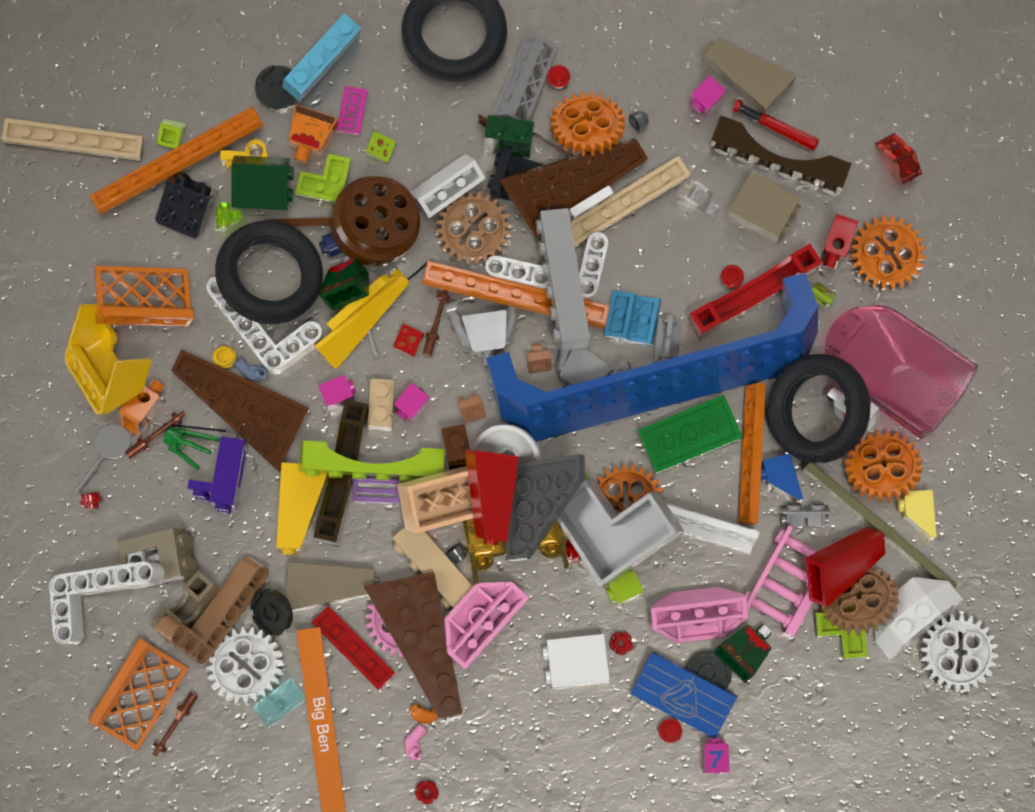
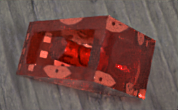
M896 133L875 143L889 171L902 185L922 175L916 152Z

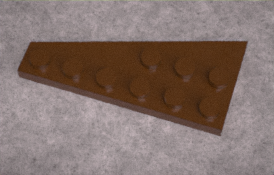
M633 138L620 142L618 145L613 144L612 150L604 148V154L596 150L595 155L592 156L589 151L586 152L585 156L579 154L498 178V181L532 236L536 237L539 234L536 232L535 221L539 220L540 211L571 209L608 185L613 184L646 161L648 157L638 140Z
M181 349L171 371L268 463L280 472L281 463L285 462L310 410L309 407Z
M431 572L363 586L438 718L463 714L452 657L447 654L444 618L435 573Z

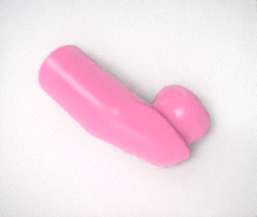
M420 724L414 728L404 741L407 757L415 761L422 757L420 740L428 732Z

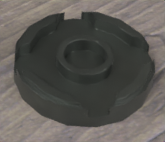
M273 65L260 72L255 82V93L261 105L269 110L283 111L292 107L297 102V99L282 88L284 78L292 69L283 65Z
M269 588L258 592L252 598L250 609H253L254 615L252 618L259 630H263L266 635L278 636L285 633L291 627L293 611L289 601L282 593Z
M704 650L696 653L688 660L685 666L686 669L724 689H727L731 682L732 670L713 651Z

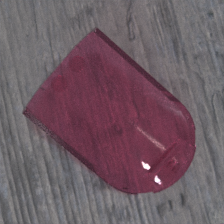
M873 305V307H855L848 310L832 324L826 337L825 354L836 356L851 364L862 376L869 391L870 402L878 406L880 411L921 440L932 434L963 397L978 370L977 363L900 312L886 306Z

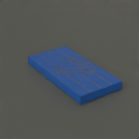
M652 651L630 693L714 739L717 737L738 697L732 692Z

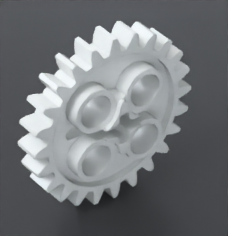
M952 614L949 615V622L943 617L940 619L941 626L937 623L932 626L934 632L931 630L925 632L930 638L921 640L922 643L927 645L919 649L920 652L926 653V656L921 658L920 661L928 663L923 670L932 671L929 679L937 677V686L945 682V690H949L953 685L955 692L960 690V686L966 692L969 691V684L976 689L978 688L977 680L985 683L986 679L983 675L992 676L993 673L988 668L997 666V664L991 661L999 656L996 653H992V649L998 647V645L990 643L995 636L986 635L989 627L981 629V620L973 624V616L968 617L964 621L963 614H960L957 620ZM958 632H961L960 651L964 652V655L959 658L960 673L956 674L958 655L954 654V651L959 648ZM944 634L952 636L953 644L951 646H946L942 642ZM968 636H973L976 639L977 645L975 648L967 646L966 638ZM942 658H948L952 662L950 670L942 668ZM966 660H972L975 663L976 668L974 672L966 670Z
M242 627L240 634L235 629H232V636L226 635L225 641L221 642L219 648L215 650L214 657H210L208 660L213 663V665L206 667L207 671L213 672V674L208 676V679L216 681L212 688L214 690L220 689L218 695L221 697L226 695L228 702H231L234 698L235 703L240 705L243 699L244 703L249 705L251 698H253L256 703H259L260 695L266 699L268 698L267 690L275 692L272 686L273 683H281L276 677L277 675H284V672L278 669V667L285 665L283 660H278L283 653L275 651L279 644L277 642L271 643L273 638L270 635L265 637L263 630H260L256 635L254 627H251L249 633H247L246 628ZM249 644V651L246 654H240L241 647ZM234 652L257 672L261 679L257 680L234 660L230 653ZM263 659H266V667L264 669L258 670V662ZM232 662L234 664L232 671L225 673V665ZM247 677L251 678V684L246 688H242V681Z

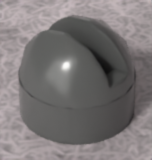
M638 110L629 115V121L637 131L645 128L649 122L648 115L644 111Z

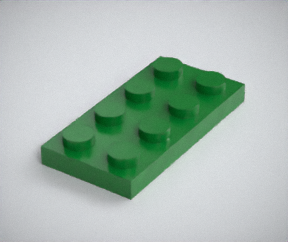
M725 395L637 430L655 474L743 438Z

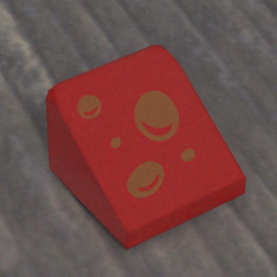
M402 324L393 347L414 357L424 338V333L406 324Z

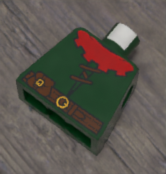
M346 256L342 263L328 269L319 296L332 311L369 296V273L356 258L350 259Z
M763 624L756 630L750 625H746L723 641L713 652L746 684L755 675L772 648L766 640L772 633Z

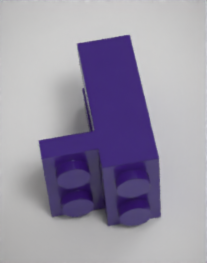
M221 436L213 483L189 479L187 489L196 500L209 501L218 513L231 514V511H238L249 448L245 440Z

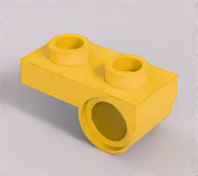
M252 140L246 145L245 151L221 150L220 160L222 165H226V168L231 169L234 155L252 156L251 152L259 148L263 150L262 155L259 157L269 156L267 148L262 141Z

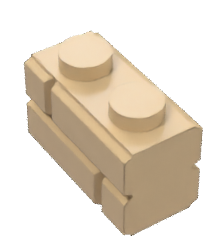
M370 379L369 430L393 431L394 380Z

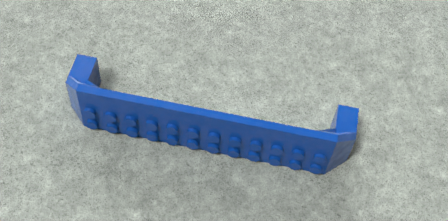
M806 273L783 278V306L786 316L775 331L545 392L517 379L509 352L488 357L486 360L490 381L501 418L508 424L524 429L537 442L778 377L789 364L809 355L818 334V304Z

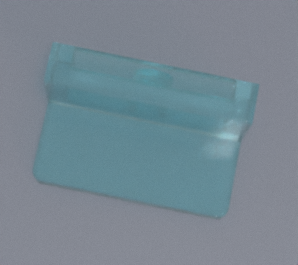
M290 678L253 706L252 709L258 714L267 728H270L304 702L306 697Z

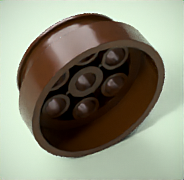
M368 176L354 180L340 192L331 208L329 225L336 245L350 259L356 258L361 264L367 266H385L401 259L412 247L420 229V214L412 194L401 183L387 177ZM373 190H379L382 196H377ZM354 200L361 201L363 207L357 206ZM394 201L400 202L403 208H398ZM375 212H380L384 218H378ZM355 222L362 223L365 229L358 228ZM395 223L401 224L404 230L397 229ZM376 234H381L385 241H380Z

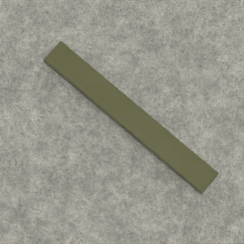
M809 462L802 471L864 524L869 528L884 532V540L930 579L949 581L954 588L957 586V583L815 464Z

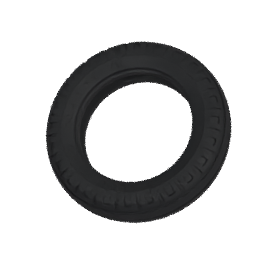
M411 0L402 19V41L411 61L428 76L446 82L468 81L487 72L500 58L507 40L506 16L498 0ZM448 1L465 2L475 7L482 14L487 25V35L482 46L471 56L457 60L442 58L433 53L424 42L422 36L423 22L427 14L441 3Z
M257 221L240 227L225 240L217 255L215 277L222 297L239 315L257 323L281 324L298 318L314 304L322 287L323 267L317 249L308 237L298 229L282 222ZM270 244L288 251L300 267V287L291 296L282 300L270 301L252 295L242 285L237 273L238 259L246 250L257 245Z
M828 354L804 356L789 364L776 378L768 398L767 415L769 426L779 445L793 457L810 463L831 462L849 453L864 436L870 420V395L862 376L845 360ZM825 375L832 378L842 389L846 401V412L844 420L835 434L826 440L812 442L802 436L797 430L792 417V403L796 392L803 383L813 377Z

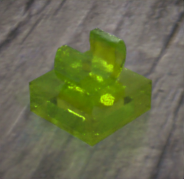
M221 202L216 207L217 231H226L231 224L239 223L238 220H241V211H231L230 203Z

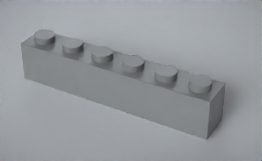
M569 209L540 211L539 220L535 221L536 232L541 234L542 241H539L540 255L545 257V263L542 264L543 275L548 277L549 285H546L547 298L552 300L550 318L556 324V328L553 329L554 342L559 343L560 350L587 348L590 335Z

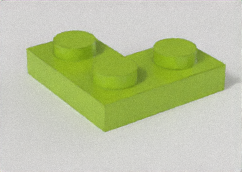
M328 154L323 175L300 171L295 194L334 203L346 186L351 158Z
M824 612L815 613L817 637L841 636L843 659L868 657L865 630H861L859 636L856 635L855 630H852L848 635L845 628L838 631L837 625L831 626L830 621L826 620Z

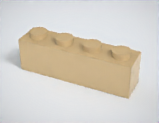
M404 527L392 538L395 542L392 547L401 557L405 554L409 558L410 562L408 565L416 574L419 572L422 574L435 573L438 593L442 596L440 602L447 610L453 609L473 587L426 532L416 534L406 531Z

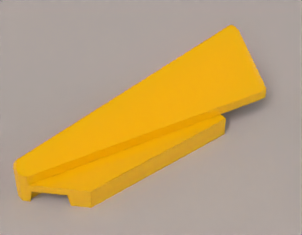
M398 268L389 276L383 275L369 286V296L348 304L326 323L332 332L317 343L315 347L335 369L339 368L366 336L368 331L371 330L409 285L408 279Z

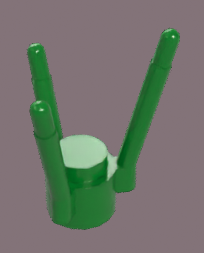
M170 427L165 434L163 444L168 445L169 451L178 455L196 470L200 468L199 465L178 448L183 449L187 445L201 452L211 454L212 451L187 440L188 436L217 442L220 440L216 436L189 431L181 427L178 429Z

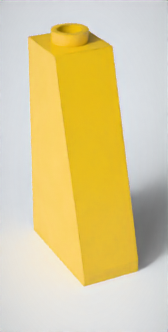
M281 463L276 548L281 550L283 555H296V551L303 550L329 474L319 473V477L305 476V472H299V463Z

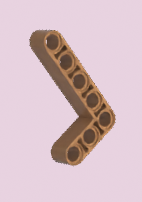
M251 557L243 558L191 629L172 616L166 615L157 623L156 632L183 654L198 664H204L209 660L252 601V598L265 583L269 575L268 568Z

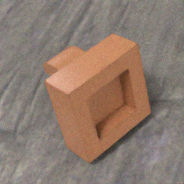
M541 343L533 344L532 353H527L529 373L552 370L550 350L543 351Z
M471 393L472 398L466 400L463 397L459 398L460 402L457 403L464 424L486 417L480 395L477 396L475 393Z

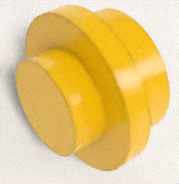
M224 345L214 351L213 362L215 365L223 369L231 368L234 365L236 353L231 347Z

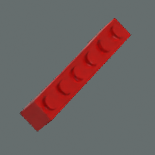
M810 243L750 282L691 312L688 320L699 338H702L783 291V278L801 273H806V276L820 269L822 261Z

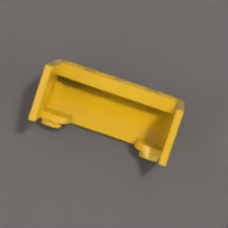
M103 303V305L113 306L114 303ZM80 304L65 351V363L97 415L109 414L142 392L146 385V378L152 361L151 359L118 360L113 352L114 345L117 343L116 332L109 324H96L97 304Z

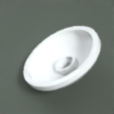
M499 424L488 428L478 437L473 449L502 454L513 452L515 456H519L518 464L541 460L540 450L533 437L524 429L511 424Z

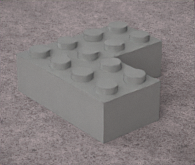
M595 479L583 481L557 519V522L600 587L610 585L684 532V529L658 491L649 492L618 515Z

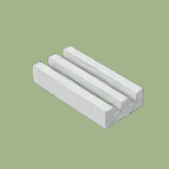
M608 185L569 209L572 221L612 197L614 192Z

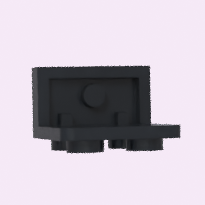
M503 147L502 152H497L494 166L497 167L495 175L491 174L487 188L491 189L490 197L512 203L498 178L545 164L512 155L511 148Z
M176 173L166 182L155 221L165 227L196 238L200 234L208 206L216 199L218 190L212 188V185L206 182L192 180L187 174Z

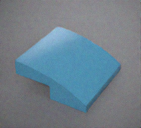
M613 290L604 336L653 346L661 300L659 298L637 296L635 293Z

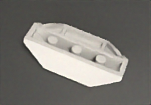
M912 577L898 589L900 601L899 604H896L898 611L892 612L893 620L886 618V627L879 624V631H875V643L890 661L964 600L949 581Z

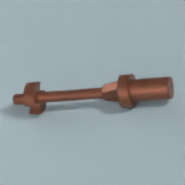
M443 290V293H438L436 297L440 300L434 325L430 333L425 335L427 340L423 354L426 356H432L435 343L439 341V336L437 335L438 324L444 303L450 302L451 299L447 295V290Z
M183 411L178 415L175 412L172 413L173 419L145 440H142L141 437L137 439L138 442L125 451L127 456L132 459L142 450H148L147 444L175 422L178 425L183 423L181 418L186 414Z
M190 692L181 706L178 705L176 709L179 711L173 724L160 744L157 742L153 744L156 748L153 753L154 756L157 757L160 751L163 753L167 751L163 746L184 716L190 715L191 712L189 710L198 696Z

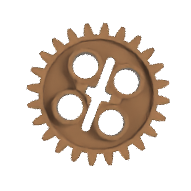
M469 191L467 198L462 195L458 201L454 200L451 206L447 205L444 207L447 212L439 211V216L443 220L436 221V225L442 227L436 230V235L442 236L438 239V244L445 243L442 251L450 250V259L455 255L458 256V264L465 259L466 266H469L470 262L474 261L476 267L479 266V260H483L486 264L489 256H496L495 252L503 254L501 245L508 246V241L504 237H511V232L505 230L511 228L510 222H504L509 218V214H502L505 206L497 208L498 199L490 202V194H487L485 198H481V191H478L476 197H473L472 192ZM474 208L478 211V214L475 217H469L466 215V211ZM487 213V216L478 224V232L473 230L465 243L461 245L460 241L469 234V226L475 227L481 216ZM486 223L496 225V229L492 232L486 231L483 227ZM454 226H460L464 231L459 235H454L451 229ZM473 240H478L482 245L479 249H472L469 247V243Z
M872 566L830 606H822V610L826 620L830 621L831 626L837 625L838 631L845 628L849 635L852 630H855L856 635L859 636L861 630H865V633L868 635L870 632L869 628L879 631V624L887 626L886 618L893 620L892 612L898 611L896 604L900 603L898 588L895 585V581L890 579L889 573L883 575L881 568L874 572Z

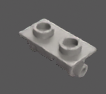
M666 315V318L658 317L653 363L671 359L678 355L682 320L675 319V316Z
M789 502L787 505L780 506L782 513L786 514L781 515V525H786V527H803V518H807V527H824L829 525V515L825 514H830L831 512L828 505H824V503L812 502L810 505H801L797 502Z

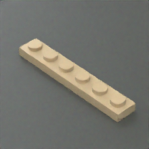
M5 118L1 141L3 143L140 161L144 138L138 135Z
M679 156L675 157L571 221L575 248L587 241L592 233L602 232L690 178L691 174Z

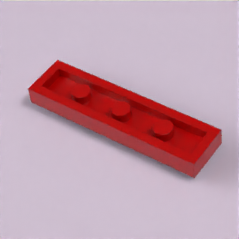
M329 606L311 622L316 628L321 627V633L378 691L396 674Z

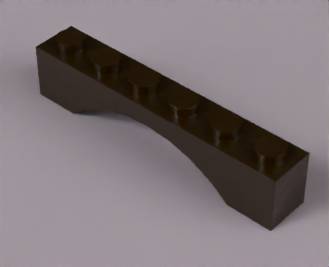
M722 115L719 118L710 142V147L719 154L725 155L729 153L741 162L747 163L750 161L756 163L760 169L778 171V174L782 177L789 179L792 177L797 178L806 186L813 187V185L821 187L824 192L832 195L841 193L852 164L831 155L812 160H795L779 156L760 145L748 133L743 123Z
M345 399L335 452L339 455L358 461L369 415V404ZM352 475L328 479L313 536L315 541L338 546L353 484Z

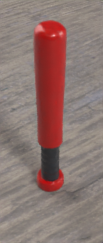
M739 99L736 101L732 109L734 113L741 112L755 119L759 124L809 150L817 148L819 144L817 137L766 113H759L742 104L743 101Z

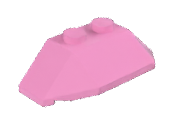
M513 582L475 583L444 618L447 654L462 668L466 669L524 605L529 597Z
M721 587L671 592L650 606L653 630L676 643L724 638L748 618L746 595Z

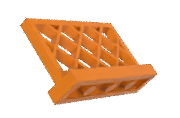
M95 266L96 324L188 327L194 319V311L191 309L188 269ZM101 273H109L116 280L108 286L101 280ZM126 274H132L139 281L131 287L122 277ZM148 275H155L161 282L154 287L145 278ZM171 276H182V285L179 288L168 280ZM117 282L128 290L122 297L111 289ZM140 283L151 291L145 298L135 290ZM163 284L174 292L168 299L158 291ZM107 292L117 301L113 306L103 305V296ZM131 293L140 303L137 306H130L124 299ZM154 294L163 304L160 307H153L147 300ZM177 295L184 301V308H176L170 300Z
M139 638L88 722L138 751L189 668ZM149 650L158 655L160 665L146 668L144 658ZM162 658L165 659V660H167V661L170 662V663L163 664V663H162ZM142 663L143 669L137 671L138 667ZM175 665L181 669L177 679L166 680L164 667ZM161 668L164 682L150 685L147 671ZM144 672L147 686L133 689L131 681L133 675ZM174 682L169 690L168 683ZM129 683L131 690L124 691ZM165 684L167 695L162 700L154 701L151 688ZM148 688L151 702L137 706L134 692ZM132 693L134 707L120 710L118 701L120 696ZM161 703L156 711L155 704ZM115 704H117L118 710L111 712ZM152 705L154 716L151 720L141 722L138 708ZM135 709L138 723L124 726L121 712ZM119 713L122 727L110 729L104 725L109 715ZM148 724L143 732L142 725ZM139 726L141 737L135 744L127 739L125 729ZM123 730L124 737L115 731Z

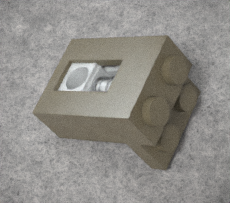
M171 528L117 542L121 565L141 562V559L142 562L160 563L165 573L163 580L159 584L174 580H189L198 570L193 549L194 540L191 536V531H186V529ZM150 569L148 570V574H147V575H148V578L150 577V574H151V570H150ZM129 572L126 575L127 581L129 579ZM143 586V587H137V588H130V589H141V588H145V587H149V586Z

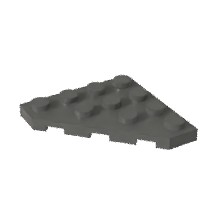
M574 454L518 464L508 539L505 542L506 561L526 560L533 556L585 480V455Z

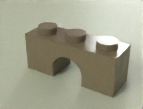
M197 570L182 587L185 594L180 603L172 609L165 607L150 625L156 630L159 620L166 615H170L191 629L220 589Z

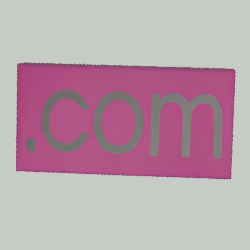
M345 86L337 132L360 136L368 95L367 89Z

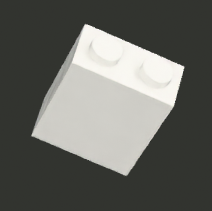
M604 634L547 640V646H542L544 661L548 660L549 670H545L546 684H551L552 690L607 684L610 682Z

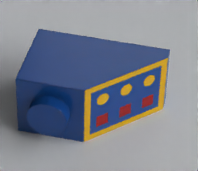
M785 454L762 461L761 481H766L767 487L793 502H801L803 496L791 455Z

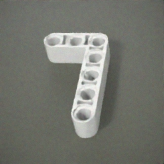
M595 232L589 236L579 274L581 287L583 285H590L593 288L592 293H583V299L592 301L597 295L608 247V239L601 232ZM599 240L603 243L604 247L599 250L594 249L591 243ZM492 256L486 262L485 273L488 276L545 290L546 285H549V281L540 284L535 280L537 275L543 274V268L540 265L501 256ZM590 262L596 263L598 270L594 272L588 271L586 265ZM493 264H499L502 267V271L493 273L489 268ZM516 269H521L525 272V276L515 278L512 273Z
M216 277L211 278L206 285L213 302L261 364L271 374L282 373L314 349L315 345L323 339L320 325L310 321L275 345L259 323L246 319L237 312L226 311L228 304L221 293L214 294L212 292L213 287L217 285ZM251 321L252 327L249 330L244 331L240 329L242 322ZM315 329L318 331V336L314 339H309L306 337L307 331ZM258 339L267 341L266 346L262 349L255 348V342ZM291 343H297L300 345V348L297 352L290 353L287 351L288 346ZM271 358H280V364L277 367H270L268 362Z
M136 562L54 576L50 581L49 589L55 641L59 644L76 645L83 640L84 625L81 596L159 584L164 578V568L158 563ZM150 569V570H151V574H150V577L148 578V575H147V574H148V570ZM129 572V579L127 581L126 575ZM108 575V582L106 584L105 578Z

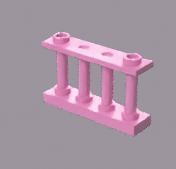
M788 526L786 530L781 529L775 539L778 544L752 592L747 590L745 595L747 598V611L752 606L781 622L783 627L786 628L783 634L793 638L813 603L809 598V589H807L804 595L802 593L797 594L766 576L772 565H775L806 582L805 585L808 586L807 572L780 558L778 554L784 544L806 556L817 551L789 536L793 527ZM761 585L792 601L794 606L797 607L794 615H786L755 598Z

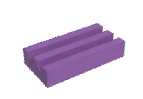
M366 478L365 480L353 479L352 501L400 504L397 484L401 482H399V479H390V481H377L376 478ZM358 484L396 485V489L358 488ZM358 493L395 494V498L360 497Z

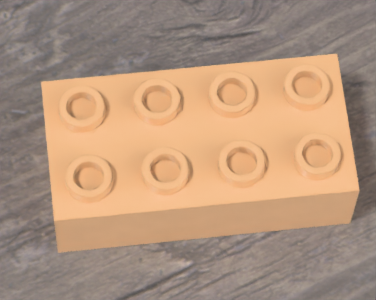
M467 466L397 484L406 531L417 534L473 518Z

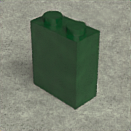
M488 115L484 136V152L497 154V152H502L503 147L512 149V155L530 159L534 122Z
M234 155L231 163V207L288 210L289 203L294 200V189L290 188V180H294V166H290V158Z

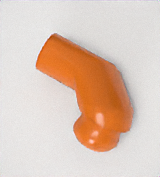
M414 704L410 707L411 718L417 722L431 724L439 719L433 708L428 710L422 708L420 704Z

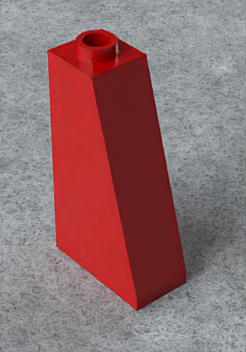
M466 449L465 457L475 535L477 538L484 539V544L498 545V541L507 542L519 456Z
M865 527L805 557L810 601L825 607L830 606L886 554L884 532Z

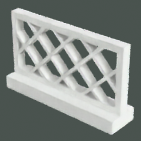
M666 503L684 529L682 534L749 554L753 544L758 539L760 532L756 529Z

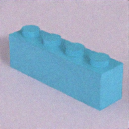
M344 13L284 78L282 88L300 102L359 38L362 28Z

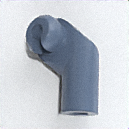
M242 356L233 362L234 366L247 380L260 381L268 375V371L264 366L249 365Z

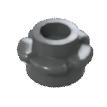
M460 542L450 548L445 554L451 562L454 561L457 564L467 557L465 552L468 548L464 547Z

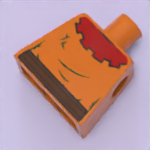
M295 104L289 135L290 146L297 149L294 160L307 164L310 153L321 156L337 129V118Z
M153 379L148 387H145L139 395L126 402L119 411L120 426L141 437L161 406L159 394L164 389V385Z

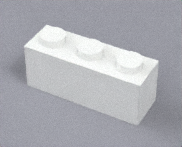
M464 154L410 193L419 211L430 218L486 178L476 161L467 154Z

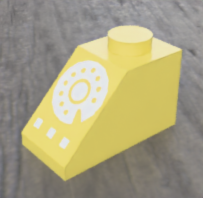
M933 490L909 491L908 496L902 493L900 500H898V511L902 512L903 519L927 540L935 539L937 536Z

